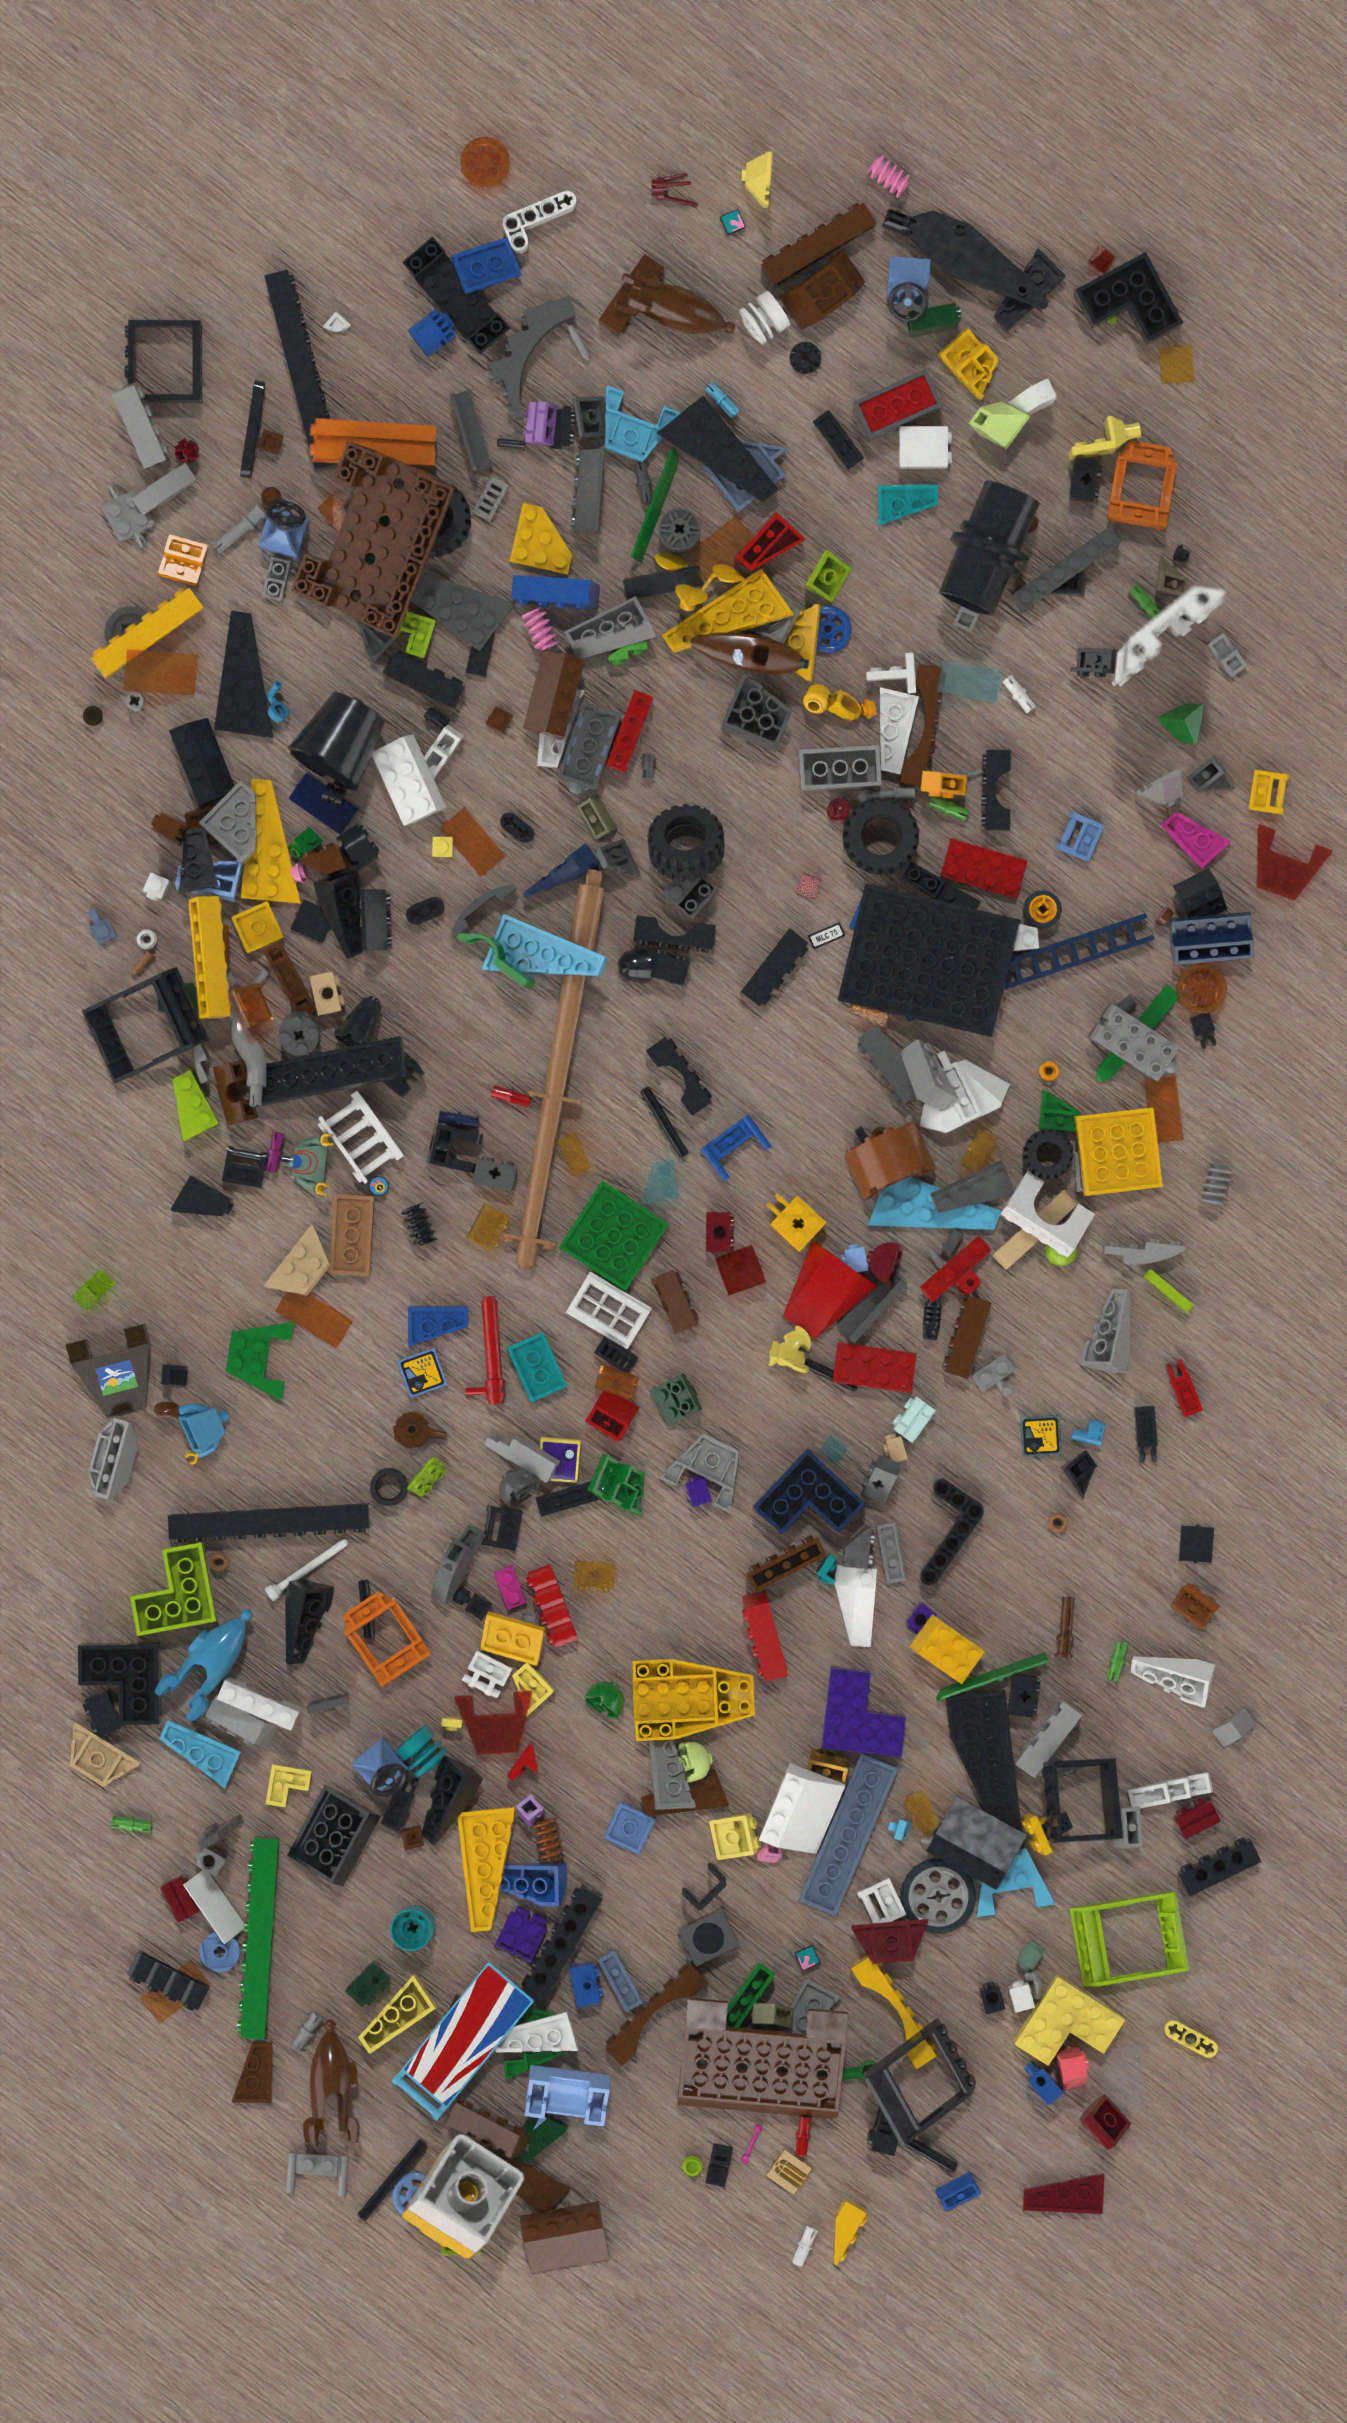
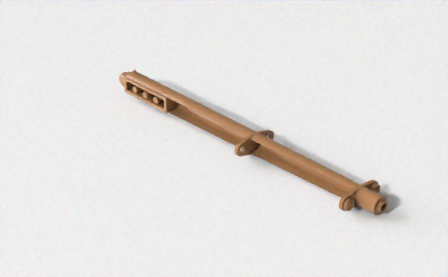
M589 869L585 885L579 884L569 941L594 951L605 888H601L603 872ZM563 975L544 1093L527 1092V1095L543 1097L521 1232L520 1235L502 1232L503 1241L515 1243V1239L519 1240L515 1263L519 1264L518 1268L530 1270L531 1266L535 1267L539 1244H543L542 1248L554 1250V1247L557 1246V1242L538 1239L537 1236L563 1101L582 1104L583 1100L566 1098L564 1094L586 976Z

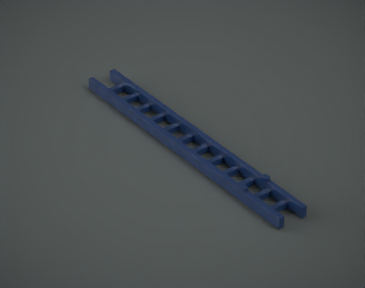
M1146 913L1012 957L1011 963L1017 980L1007 983L1005 990L1155 940L1153 935L1136 940L1131 923L1146 919ZM1126 925L1131 942L1117 946L1112 930ZM1107 932L1112 949L1098 953L1093 936ZM1088 938L1093 955L1079 959L1074 942ZM1069 944L1074 961L1060 965L1055 949ZM1050 951L1055 968L1041 972L1036 955ZM1031 957L1036 974L1022 978L1017 961ZM906 1017L907 1022L916 1020L913 1018Z

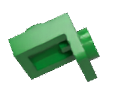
M309 826L291 842L288 849L300 861L301 858H304V853L317 848L323 840Z

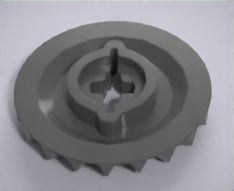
M127 606L112 613L106 622L104 631L107 645H110L109 640L116 635L121 637L127 633L122 625L126 628L133 623L138 625L143 621L141 618L147 612L138 607ZM151 646L150 648H148L146 651H144L143 653H141V654H140L139 656H137L136 658H138V657H140V656H144L148 651L151 650L152 646Z

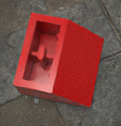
M605 1386L585 1422L619 1442L640 1407Z

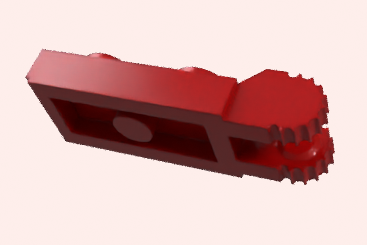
M1182 1359L1177 1360V1365L1182 1373L1181 1376L1175 1377L1170 1363L1165 1366L1171 1379V1386L1185 1418L1203 1411L1191 1377L1187 1373Z

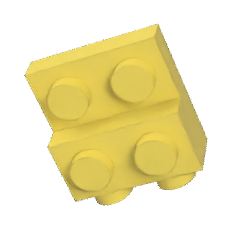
M751 1812L709 1821L717 1860L754 1855L759 1852L761 1841H759V1836L756 1837L755 1833L757 1820L755 1817H752Z

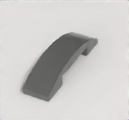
M514 885L502 886L488 891L474 900L457 919L451 936L455 938L459 933L467 929L469 925L465 919L490 899L497 896L502 901L514 892L516 887Z

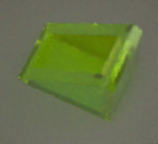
M101 1269L84 1283L72 1297L87 1311L115 1283Z

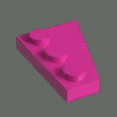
M1176 811L1160 825L1200 869L1206 866L1231 842Z

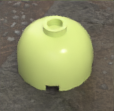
M697 1742L679 1744L677 1752L681 1751V1758L678 1757L682 1764L684 1776L687 1778L686 1782H694L704 1778L710 1769V1764L713 1762L711 1753H708L707 1749Z

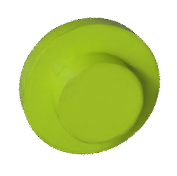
M696 2156L685 2158L682 2164L684 2173L688 2176L698 2175L702 2170L701 2160Z

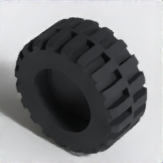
M451 485L455 490L448 505L452 515L450 528L443 535L436 537L428 558H441L443 555L454 553V550L459 549L469 535V529H471L470 508L465 496L454 485Z
M878 797L866 800L853 809L845 822L842 839L844 850H846L848 858L856 867L869 874L883 875L894 873L909 863L918 847L920 833L917 820L908 808L904 807L899 801L891 800V798ZM887 818L897 826L900 839L897 847L891 853L876 855L864 846L862 832L865 825L872 819Z
M683 804L681 807L675 805L670 810L665 809L661 812V816L657 815L653 819L648 833L649 858L654 868H658L660 874H666L667 878L672 880L674 878L678 879L679 882H684V880L692 882L696 881L697 878L703 879L707 877L708 873L712 874L716 867L720 866L725 853L723 826L718 821L717 816L711 814L708 809H700L698 805L689 806V804ZM681 836H693L703 841L700 846L691 850H679L669 845L674 839Z

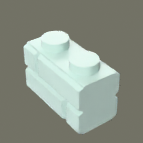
M916 1396L914 1399L909 1398L904 1405V1408H906L905 1412L902 1415L898 1414L892 1422L894 1424L893 1429L912 1443L936 1412V1410Z

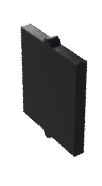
M304 899L299 911L295 913L296 918L291 926V930L323 944L328 930H331L330 924L321 906Z
M1181 1525L1179 1561H1193L1195 1564L1197 1562L1212 1563L1214 1528L1200 1527L1199 1525Z

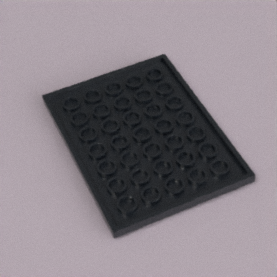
M865 883L838 1001L993 1037L1021 920Z

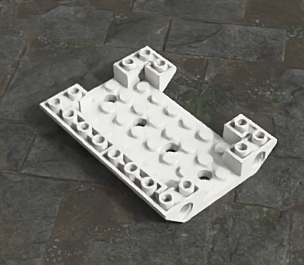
M1194 587L1132 636L1116 654L1115 673L1112 674L1111 683L1113 687L1117 684L1121 687L1131 678L1130 674H1137L1145 667L1143 663L1147 661V656L1151 659L1160 652L1158 648L1161 644L1155 638L1156 636L1158 637L1167 628L1176 637L1180 634L1185 636L1192 630L1190 626L1193 623L1197 622L1200 624L1224 601L1222 597L1226 593L1223 590ZM1186 614L1190 621H1185L1182 616Z

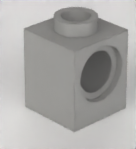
M208 1846L204 1850L200 1848L194 1859L198 1860L195 1864L197 1867L216 1877L227 1857ZM207 1855L213 1856L215 1863L212 1865L206 1864L204 1857Z

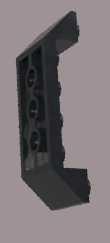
M433 236L402 262L418 285L441 312H445L458 332L479 354H482L511 329L478 291L465 295L453 262Z

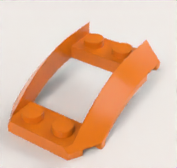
M1130 440L1125 445V448L1118 453L1107 516L1113 524L1116 525L1117 521L1155 528V532L1167 528L1178 464L1173 458V452L1170 447ZM1127 462L1165 468L1158 507L1120 500Z
M376 1592L344 1613L345 1635L352 1642L381 1687L392 1683L391 1681L431 1655L428 1647L393 1598ZM390 1609L412 1643L380 1664L357 1630Z

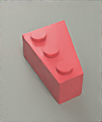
M1078 2046L1058 2050L1056 2060L1063 2090L1087 2085L1086 2070L1090 2069L1084 2050L1080 2051Z

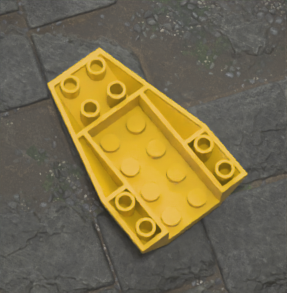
M676 1659L632 1661L633 1713L636 1741L678 1739L755 1716L753 1675Z

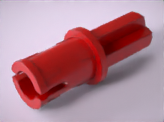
M496 1085L492 1089L491 1097L504 1100L507 1104L514 1103L529 1107L531 1103L530 1096L514 1092V1089L509 1090Z
M799 2116L798 2132L795 2133V2136H797L795 2154L798 2156L807 2155L808 2140L811 2138L809 2133L812 2117Z

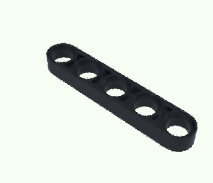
M254 381L240 477L251 478L265 381Z

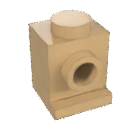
M896 1433L884 1436L886 1444L883 1445L885 1455L890 1456V1459L896 1462L907 1460L901 1435L897 1436Z

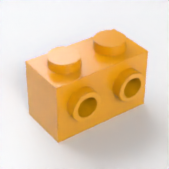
M923 771L921 791L929 792V796L941 797V793L943 798L954 799V795L965 796L967 775Z

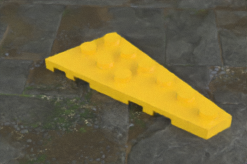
M761 568L664 633L662 637L672 652L675 653L691 648L690 641L692 637L722 632L739 633L793 616L794 614Z
M251 779L250 789L256 794V851L244 862L241 899L301 904L297 884L291 873L292 863L272 781Z
M515 1807L462 1811L458 1816L471 1932L489 1931L493 1928L514 1823Z

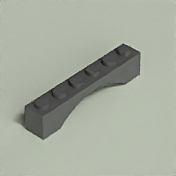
M1109 526L1015 592L1010 599L1020 613L1023 614L1069 579L1121 544L1120 539L1111 526Z

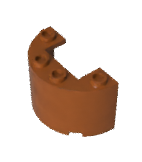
M909 1122L897 1129L889 1127L882 1131L883 1134L877 1137L871 1135L864 1139L865 1143L846 1151L847 1154L844 1159L863 1201L881 1194L883 1189L916 1174L920 1177L937 1169L917 1125Z

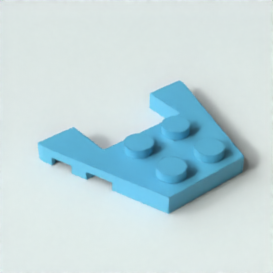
M607 385L605 394V449L638 462H643L662 439L656 433L681 412L663 406L657 425L619 412L618 407L624 391Z
M1026 1848L1019 1849L997 1890L982 1883L977 1917L995 1914L993 1893L1033 1887L1036 1907L1054 1905V1901Z

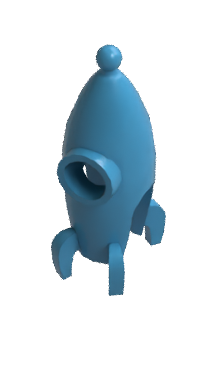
M244 1609L241 1612L240 1618L224 1622L209 1632L204 1629L188 1648L189 1655L182 1663L178 1672L165 1675L158 1683L154 1692L160 1696L161 1694L165 1695L168 1690L170 1692L175 1691L196 1665L203 1666L207 1671V1679L189 1702L188 1706L191 1707V1710L186 1716L191 1722L193 1720L196 1721L209 1707V1700L206 1697L224 1679L237 1660L245 1637V1622L252 1618V1611Z

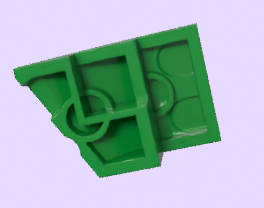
M602 1454L587 1491L635 1516L642 1517L643 1511L640 1508L641 1498H644L643 1484L645 1473L632 1465L621 1464L612 1457Z

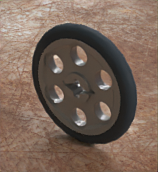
M939 1858L929 1859L916 1865L907 1874L901 1888V1904L908 1920L928 1919L925 1932L933 1934H944L961 1927L969 1919L976 1902V1889L970 1875ZM933 1871H938L941 1874V1878L937 1882H933L929 1878L930 1873ZM951 1878L959 1880V1886L956 1889H951L948 1886V1881ZM919 1883L925 1886V1892L920 1895L914 1892L915 1885ZM936 1891H939L940 1894H944V1897H941V1901H937L936 1898H932L934 1895H936ZM954 1898H960L963 1902L962 1906L958 1909L953 1908L951 1905V1901ZM921 1903L928 1905L929 1909L925 1914H920L917 1911V1907ZM940 1910L947 1913V1918L944 1921L936 1919V1913Z

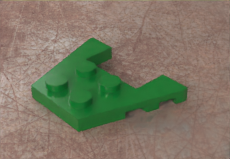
M294 1322L232 1331L225 1371L282 1400L285 1381L264 1377L271 1337L292 1340Z
M529 2007L520 2018L519 2024L558 2013ZM523 2051L524 2058L504 2060L505 2078L510 2079L529 2070L530 2065L537 2066L563 2054V2051Z

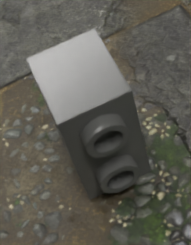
M485 1156L482 1157V1160L477 1159L473 1183L512 1191L517 1168L513 1167L514 1163L503 1160L501 1164L493 1163L494 1158ZM497 1167L498 1172H501V1176L493 1179L489 1172Z
M879 1455L876 1462L872 1461L868 1470L870 1475H865L862 1486L865 1487L863 1495L885 1504L898 1476L901 1463Z

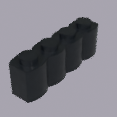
M399 650L398 653L392 652L383 671L384 675L450 708H456L465 690V686L462 685L463 681L455 677L449 679L444 676L445 672L437 668L430 670L426 667L427 663L419 659L414 662L408 659L410 655Z
M142 1951L137 1952L127 1972L130 1976L129 1979L138 1984L144 1982L148 1985L147 1988L156 1993L161 1991L166 1994L165 1997L173 2002L179 2000L184 2003L183 2006L191 2011H194V2009L199 2010L210 1989V1986Z

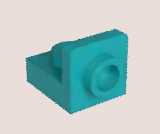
M831 1553L827 1554L816 1572L819 1575L818 1579L826 1585L829 1583L835 1584L836 1582L835 1579L827 1575L828 1571L832 1573L837 1565V1562H835L837 1558Z

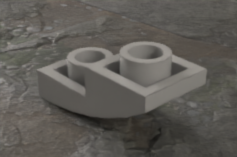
M271 556L262 597L282 601L291 560Z

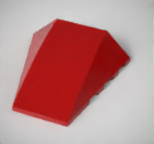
M812 1240L783 1317L795 1326L802 1327L809 1336L816 1339L873 1291L877 1285Z

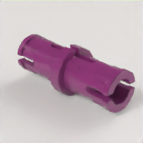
M272 1131L270 1149H267L269 1154L265 1171L278 1173L280 1156L283 1154L281 1150L285 1133Z

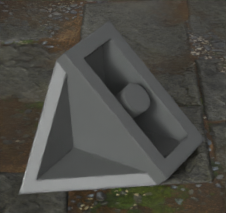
M1215 756L1211 757L1187 777L1199 793L1201 791L1235 789L1227 771Z

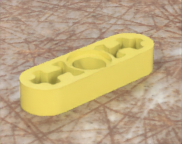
M1175 2019L1168 2020L1165 2023L1164 2032L1169 2038L1204 2057L1211 2058L1216 2055L1218 2047L1211 2038ZM1176 2024V2028L1182 2032L1183 2028L1186 2030L1182 2033L1181 2039H1178L1180 2034L1176 2032L1170 2034L1168 2027ZM1189 2033L1196 2035V2041L1193 2044H1188L1185 2041V2037ZM1200 2038H1203L1201 2042L1205 2045L1212 2043L1213 2051L1205 2053V2048L1199 2045Z

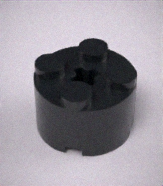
M355 825L336 838L337 843L342 842L343 846L340 848L351 865H357V871L378 859V852H380L374 842L370 843L367 835L369 834L363 825L359 827Z

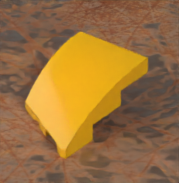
M965 328L937 355L958 380L976 398L982 400L986 385L991 380L992 371L996 367L998 358L987 344L980 343L971 330Z

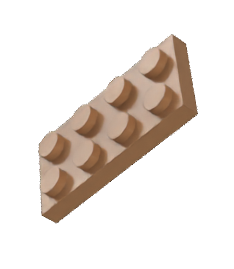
M334 1194L329 1274L370 1276L374 1196Z

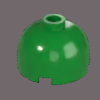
M604 1681L597 1682L584 1695L585 1701L590 1707L600 1714L602 1711L607 1712L606 1717L617 1719L624 1707V1696L619 1690L620 1686L613 1681L609 1683Z

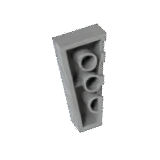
M636 596L564 632L575 656L580 659L656 637L650 621Z
M1059 1697L1015 1759L1014 1764L1033 1778L1037 1775L1041 1776L1043 1763L1054 1758L1058 1751L1057 1748L1066 1741L1069 1732L1080 1721L1082 1717L1080 1711Z

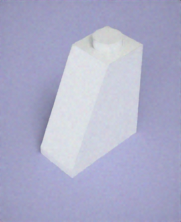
M1046 379L1029 387L1008 402V404L1027 415H1031L1052 405L1057 396L1049 379Z

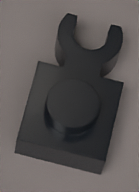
M1210 1012L1190 1017L1195 1037L1200 1035L1202 1037L1200 1041L1201 1048H1206L1205 1041L1207 1039L1215 1046L1216 1040L1210 1035V1032L1215 1031Z

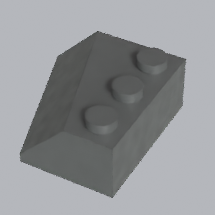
M744 671L720 730L776 753L792 711Z

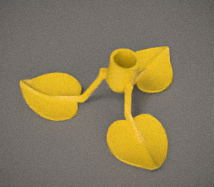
M663 552L653 555L655 561L666 570L671 571L688 567V562L678 554ZM714 565L712 568L714 573L711 574L701 589L690 587L686 584L676 586L675 591L680 599L679 607L685 611H694L697 604L706 602L708 595L704 591L715 577L720 581L733 583L744 581V575L729 565Z

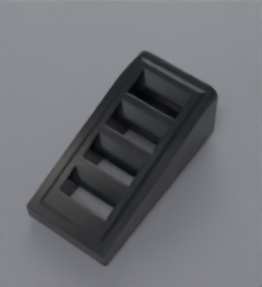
M1077 574L1069 579V589H1066L1067 582L1061 585V589L1057 588L1050 594L1084 596L1086 576ZM1075 580H1078V590H1075Z
M604 1336L594 1351L596 1355L625 1374H628L638 1357ZM608 1343V1344H610L611 1346L609 1347V1349L607 1350V1352H606L605 1355H604V1354L601 1353V1352L603 1351V1349L605 1348L606 1344ZM615 1347L617 1351L612 1359H610L608 1356ZM620 1352L624 1353L620 1361L616 1363L615 1360ZM627 1356H629L631 1359L629 1360L625 1368L622 1367L621 1365L623 1364Z

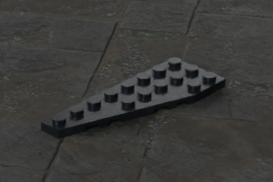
M1005 1689L953 1695L945 1698L950 1737L985 1811L1022 1831ZM1024 1842L1020 1849H1024Z

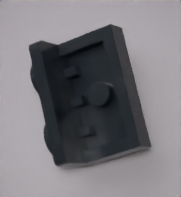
M563 406V409H557L554 445H550L551 449L570 450V444H574V432H571V424H575V412H571V406Z
M1078 648L1077 667H1071V672H1078L1077 676L1089 677L1090 673H1095L1094 677H1106L1107 674H1114L1116 650Z

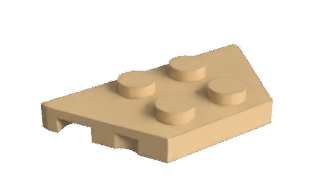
M313 1225L307 1229L264 1285L265 1287L307 1296L330 1267L329 1257L326 1255L323 1243L318 1237L317 1229Z
M75 1721L73 1724L69 1766L101 1786H106L141 1763V1761L104 1738L94 1734V1732Z

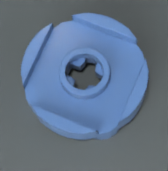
M216 1932L209 1934L203 1940L200 1947L201 1961L215 1972H224L231 1969L237 1963L240 1956V1945L236 1938L233 1937L224 1944ZM218 1946H221L226 1951L222 1957H219V1954L214 1952V1950L218 1949Z

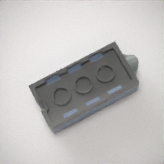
M583 701L558 774V779L565 781L573 795L581 794L588 789L596 792L621 719V713L609 709L602 712L598 710L599 706Z

